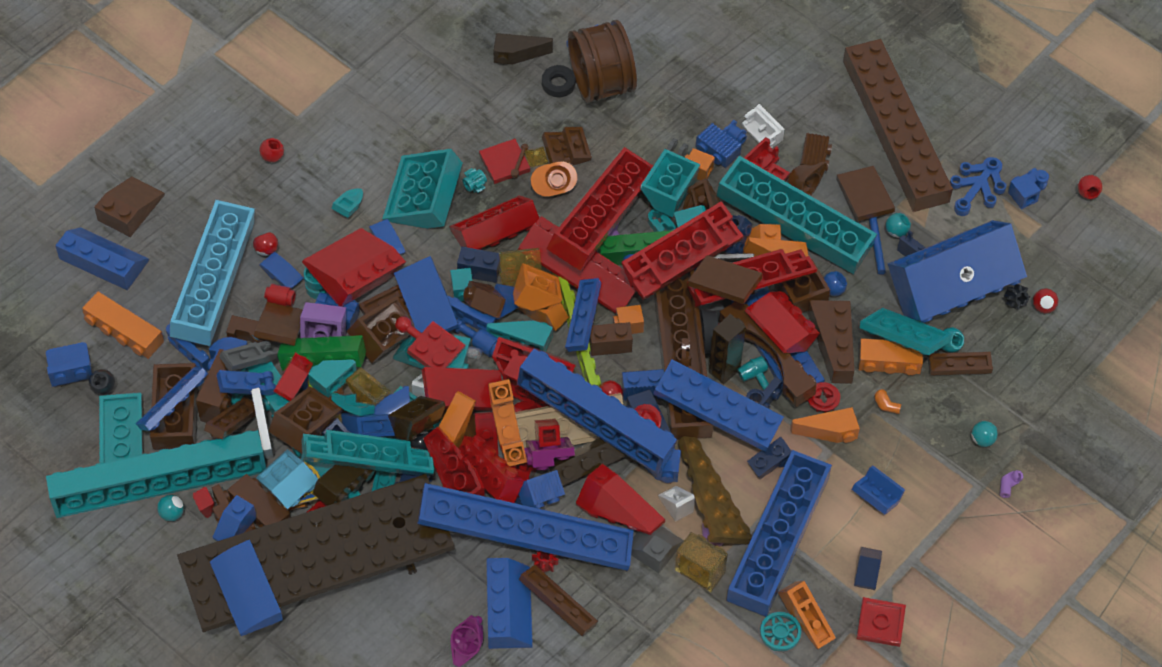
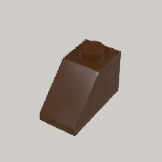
M469 280L468 286L464 289L463 300L470 307L500 318L506 299L492 285Z

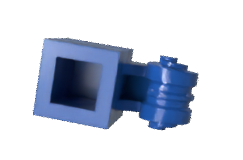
M1033 168L1027 174L1013 178L1010 182L1008 193L1021 209L1038 202L1041 190H1044L1047 186L1049 174L1044 170Z

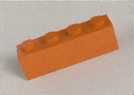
M99 291L82 308L84 320L89 325L97 326L105 335L113 336L121 345H127L132 348L133 352L139 356L143 355L149 359L164 343L161 330Z

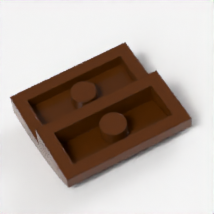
M564 127L562 132H544L542 135L550 164L564 161L571 165H577L590 161L592 158L582 127Z

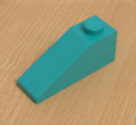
M532 320L487 324V331L497 338L502 337L523 343L545 352L553 339V327L545 322Z

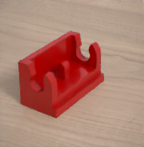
M765 137L744 158L767 171L773 163L776 164L779 161V148L775 146L772 149L770 147V139Z

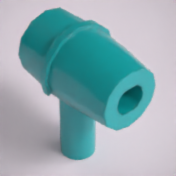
M762 356L750 359V361L737 369L743 382L756 377L763 390L769 385L763 374L768 370V364Z

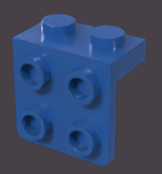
M85 342L46 351L47 372L52 387L90 378L92 369Z

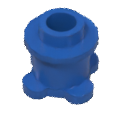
M733 120L724 128L723 132L732 136L742 145L747 139V132L745 129L741 130L737 127V121Z

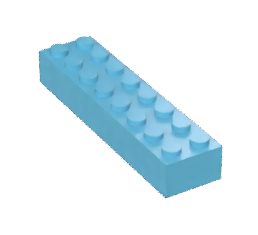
M215 200L170 321V337L207 346L211 345L254 226V208Z

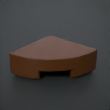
M682 338L681 364L686 367L690 365L689 338Z

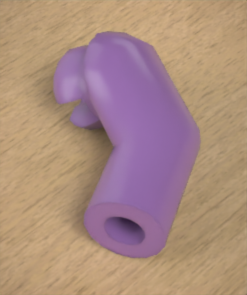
M1011 471L1001 478V497L1009 498L1011 496V487L1023 480V473L1021 471Z

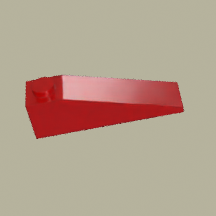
M436 427L423 438L430 456L433 457V464L443 487L485 496V488L476 468L440 427Z

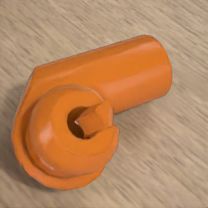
M880 389L875 393V401L882 411L900 413L901 404L891 402L885 390Z

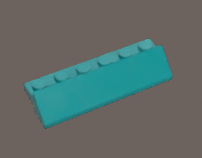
M326 430L325 436L303 434L301 460L415 476L426 474L428 477L434 473L433 457H430L427 450L411 448L410 441Z

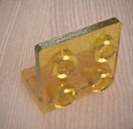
M539 248L499 253L501 285L515 287L522 263L541 270Z

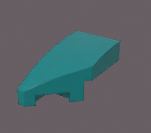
M332 393L331 400L347 412L358 416L374 414L375 405L356 402V394L342 395Z

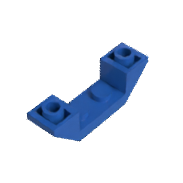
M352 413L341 414L342 424L350 433L376 437L395 436L388 418L389 414L364 416Z

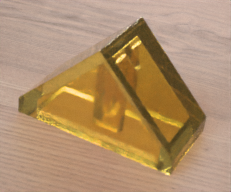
M361 367L346 379V383L353 394H356L358 402L376 406L391 393L388 388Z

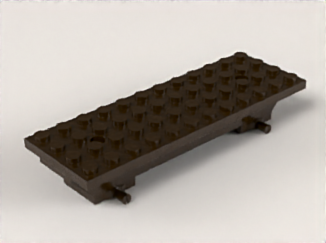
M427 475L414 477L177 554L202 632L235 622L210 561L226 550L247 540H250L279 607L406 566L408 574L412 575V571L414 574L417 572L415 562L454 550L455 545L448 530L417 524L423 486L425 483L430 484Z

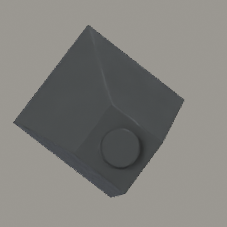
M662 526L651 535L638 531L633 537L631 556L657 573H660L684 543V540Z

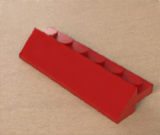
M722 201L622 261L621 264L630 286L636 289L643 300L698 267L707 255L714 257L743 239L742 233L732 221L733 216Z
M543 216L533 224L520 244L519 251L560 278L567 280L568 283L577 289L580 280L599 278L601 288L597 302L616 313V308L628 305L636 293V289L630 286L624 269L598 252H595L583 269L579 271L546 249L553 234L559 227Z
M779 249L733 263L762 273V279L754 290L817 272V268L810 256L806 257L802 249L786 254L783 249ZM687 282V288L695 301V307L725 299L690 287Z

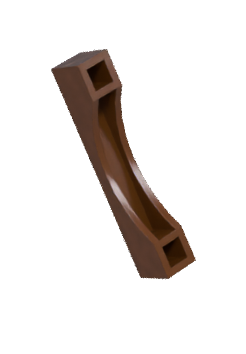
M735 301L720 311V323L730 314L742 320L746 326L744 339L763 348L775 361L782 376L783 394L795 407L816 394L817 383L814 377L810 374L808 375L804 371L802 364L798 360L795 361L790 353H783L745 312L746 308L749 307L748 304Z

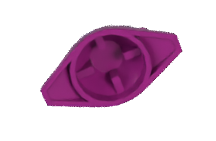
M469 616L452 631L450 639L453 664L457 667H461L475 656L482 646L484 630L480 616Z

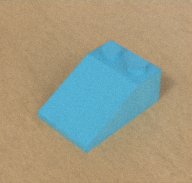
M288 449L256 477L286 509L297 505L301 500L300 497L306 492H311L318 480L308 466Z

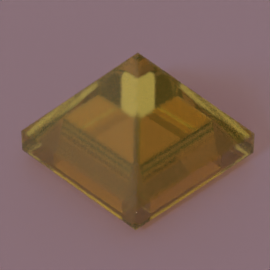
M544 147L525 151L530 167L548 164Z

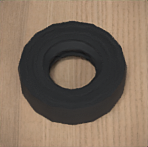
M554 65L544 71L541 84L543 90L548 95L565 97L574 90L576 77L570 68L564 65ZM559 76L563 77L566 83L556 86L552 84L551 80Z

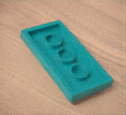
M881 308L860 321V329L866 330L869 334L884 337L887 341H894L905 348L917 350L923 355L934 353L951 342L952 339L951 333L885 308Z
M142 393L99 396L100 463H109L120 458L127 459L143 454V430H140L135 424L143 417Z

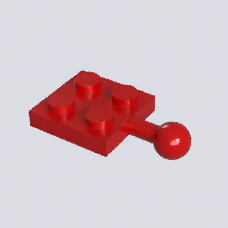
M399 317L395 322V327L399 332H407L416 339L407 349V353L425 367L448 368L465 349L464 343L434 321L422 333L412 326L411 320L408 317Z

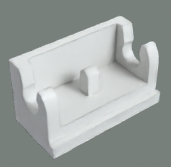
M760 104L744 116L746 120L742 122V127L758 143L767 137L770 139V147L772 148L783 141L784 128Z

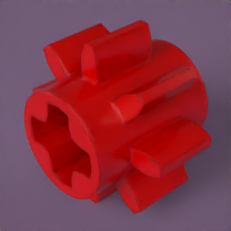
M537 551V555L532 554V561L535 562L534 565L544 573L547 571L553 572V565H558L559 559L555 554Z

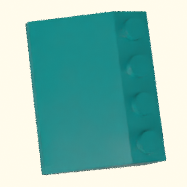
M452 149L401 156L382 219H388L392 223L427 229L443 227L463 164Z

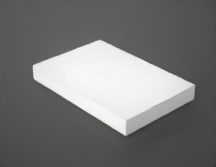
M255 388L251 392L265 458L270 459L274 458L263 400L260 388Z

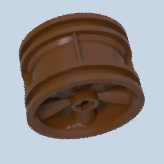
M613 20L611 24L604 22L601 25L580 28L578 32L575 30L569 31L568 50L571 67L576 77L579 92L586 103L636 90L637 74L634 56L626 31L619 20Z

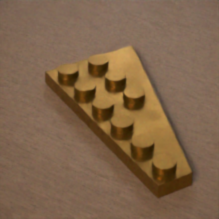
M683 436L678 441L683 460L689 465L687 470L688 476L693 478L694 481L691 486L698 509L705 516L702 522L704 527L709 529L708 541L749 544L752 538L750 528L745 524L739 509L731 500L730 493L725 489L721 482V477L714 470L710 458L702 448L701 442L695 437Z

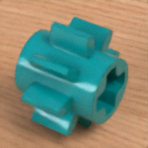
M471 168L464 172L466 177L462 179V182L469 192L479 193L485 189L484 184L487 182V178L482 170Z

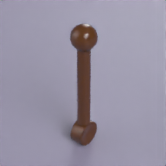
M527 144L521 145L522 151L515 169L511 171L513 178L519 176L518 169L525 151L529 148Z

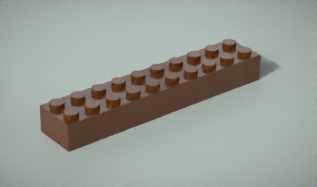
M878 39L846 47L843 63L912 211L916 212L950 203L953 188L882 40Z
M693 269L654 293L662 369L665 372L672 359L681 364L682 338H689L690 365L688 368L708 377L699 306L695 307V301L687 288V282L694 273ZM666 401L669 429L677 440L683 436L695 438L712 437V424Z

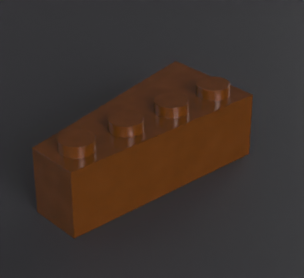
M809 300L807 314L811 322L815 324L816 330L820 333L817 337L820 352L822 351L831 383L852 384L855 370L850 301Z

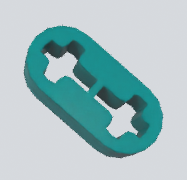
M655 209L649 212L648 224L654 232L675 230L677 228L666 214Z

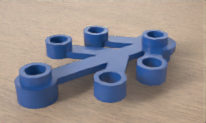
M989 157L982 164L971 165L968 162H963L960 165L959 171L964 176L974 172H982V174L967 178H961L957 175L951 177L950 184L953 189L973 185L964 198L956 201L954 211L957 215L966 216L969 214L970 203L980 189L984 196V205L989 208L995 206L997 198L991 193L987 180L990 176L992 177L995 184V193L1003 194L1005 192L1006 183L1001 180L999 174L1002 170V163L999 159Z

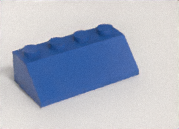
M81 227L67 230L55 245L60 260L125 290L130 288L149 262V258Z
M487 558L489 649L532 648L531 590L519 580L521 574L530 567L510 558Z

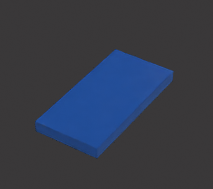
M431 256L394 273L414 326L418 331L422 333L432 321L447 332L460 327Z

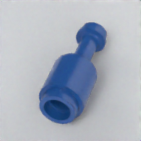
M458 319L460 327L454 329L455 332H462L472 338V346L492 357L498 338L484 329L476 332L466 326L464 320Z

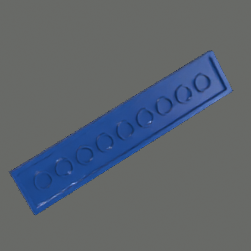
M425 483L423 486L417 524L628 571L630 567L634 530Z

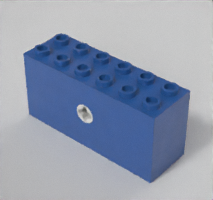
M994 220L888 263L903 315L922 323L932 320L933 316L937 314H947L954 307L966 306L968 301L973 299H983L987 293L999 292L1006 285H1016L1021 282V279L1027 277L1012 224Z

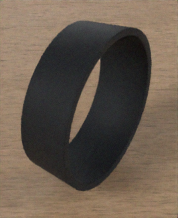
M700 310L704 352L706 355L711 354L713 329L718 325L716 311Z

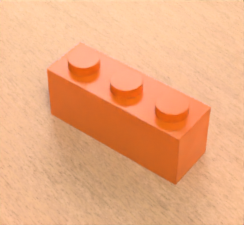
M861 338L858 370L886 372L888 374L906 373L907 375L921 373L923 354L919 351L905 348L894 341Z

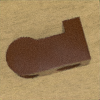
M234 315L231 316L226 331L227 337L251 341L252 343L266 341L265 339L254 337L259 321Z

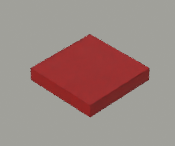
M516 139L479 151V156L494 184L513 178L511 171L515 169L522 151ZM523 156L518 169L519 176L531 172L525 156Z
M863 597L857 639L900 647L906 605Z

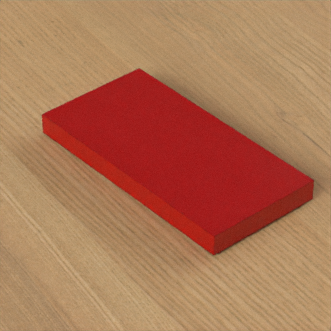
M424 367L422 369L425 397L444 401V409L449 408L456 392L459 391L476 400L473 410L492 411L488 384L502 381L500 370Z

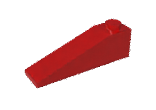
M601 464L587 476L576 501V506L592 517L598 518L600 516L608 519L611 523L619 522L627 525L630 529L649 535L666 522L665 518L632 487L604 464Z

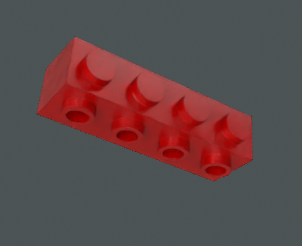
M476 435L474 437L464 436L459 450L476 468L484 488L495 499L514 503L524 480L518 475L516 470L507 464L505 459L496 454L495 449L485 443L484 438Z

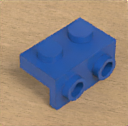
M871 466L866 475L857 481L852 488L859 497L865 499L884 515L899 504L905 492L903 487L875 466Z

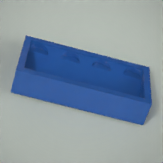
M250 540L226 550L210 561L240 636L283 620L281 610Z

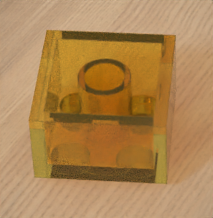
M690 532L677 550L675 570L712 592L725 574L728 554L722 547L709 543L704 536Z

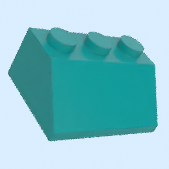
M664 149L640 188L655 210L674 217V212H677L688 194V188L696 182L701 164Z

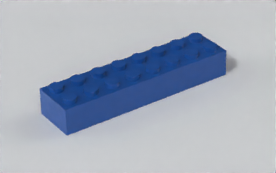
M534 348L520 366L517 385L657 475H659L671 458L677 441L672 433L658 428L652 420L644 419L633 408H627L622 405L616 397L608 396L599 386L591 385L585 381L580 374L572 373L563 363L555 362L544 351H538Z
M794 450L791 451L729 586L728 602L765 617L768 616L828 482L831 464Z

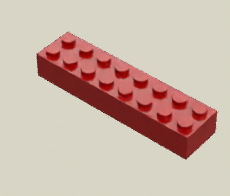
M624 147L555 231L546 249L581 271L642 194L641 184L651 171L653 165Z

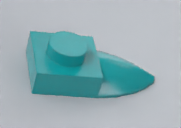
M357 188L344 192L333 202L331 209L349 218L358 209L362 201V189Z

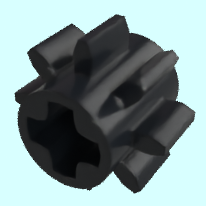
M1016 284L1014 287H1007L1004 295L1008 300L1006 305L1017 310L1020 309V306H1027L1030 298L1027 293L1028 288L1020 284Z

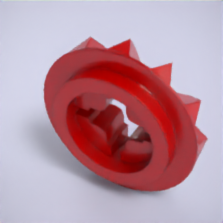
M820 382L816 385V394L809 398L808 402L810 407L815 408L817 412L820 410L827 413L830 410L834 411L839 405L840 393L834 385ZM822 392L823 395H825V398H827L826 403H824L822 399H819L821 397Z

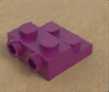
M560 437L561 445L539 447L536 440L526 441L527 447L524 448L527 466L532 465L537 470H546L549 466H554L555 457L559 460H565L569 456H575L574 446L568 437Z

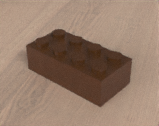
M196 363L153 364L151 408L190 370L196 367ZM198 387L193 388L189 392V397L179 402L174 407L175 410L170 415L164 416L159 421V426L150 431L153 449H173L181 445L196 443V398Z

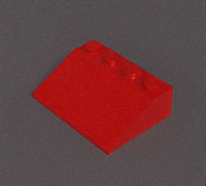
M360 228L305 258L302 263L337 305L343 307L395 277L394 273L401 270L406 261L393 246Z

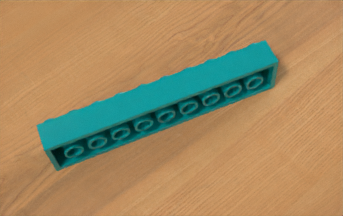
M257 430L245 431L242 434L233 436L228 435L224 439L204 440L192 445L185 444L178 448L162 449L155 453H143L132 458H120L109 463H97L90 467H78L67 472H55L52 475L46 476L55 516L56 518L235 480L242 478L245 474L249 476L257 475L266 469L259 431Z

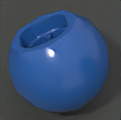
M831 271L823 277L830 289V296L837 297L845 292L847 281L840 272Z

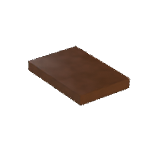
M874 166L837 175L836 180L857 222L895 212V206Z
M707 255L688 280V286L744 304L761 281L762 273Z
M267 302L256 326L254 337L294 346L300 333V317L303 309Z

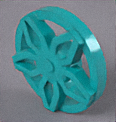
M774 612L762 621L760 636L764 644L771 648V650L787 651L798 644L801 637V626L798 620L791 614ZM781 617L787 618L791 621L784 623ZM772 619V626L764 627ZM797 628L798 635L795 638L792 632ZM766 637H772L771 642H769ZM775 640H779L777 645H774Z

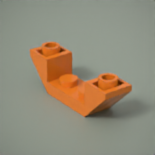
M506 379L489 383L490 403L503 458L509 466L526 463L525 449L520 438L512 401L514 398L510 380Z

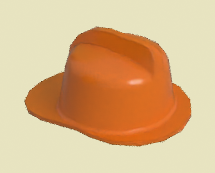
M564 161L536 168L531 176L533 190L538 195L544 197L566 193L572 190L577 182L575 168L570 163Z

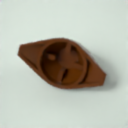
M820 162L815 165L797 166L791 171L788 183L811 196L818 187L827 164Z

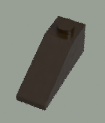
M496 33L493 50L494 63L513 65L553 53V38Z

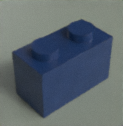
M461 247L457 269L471 268L472 279L497 283L501 270V253Z

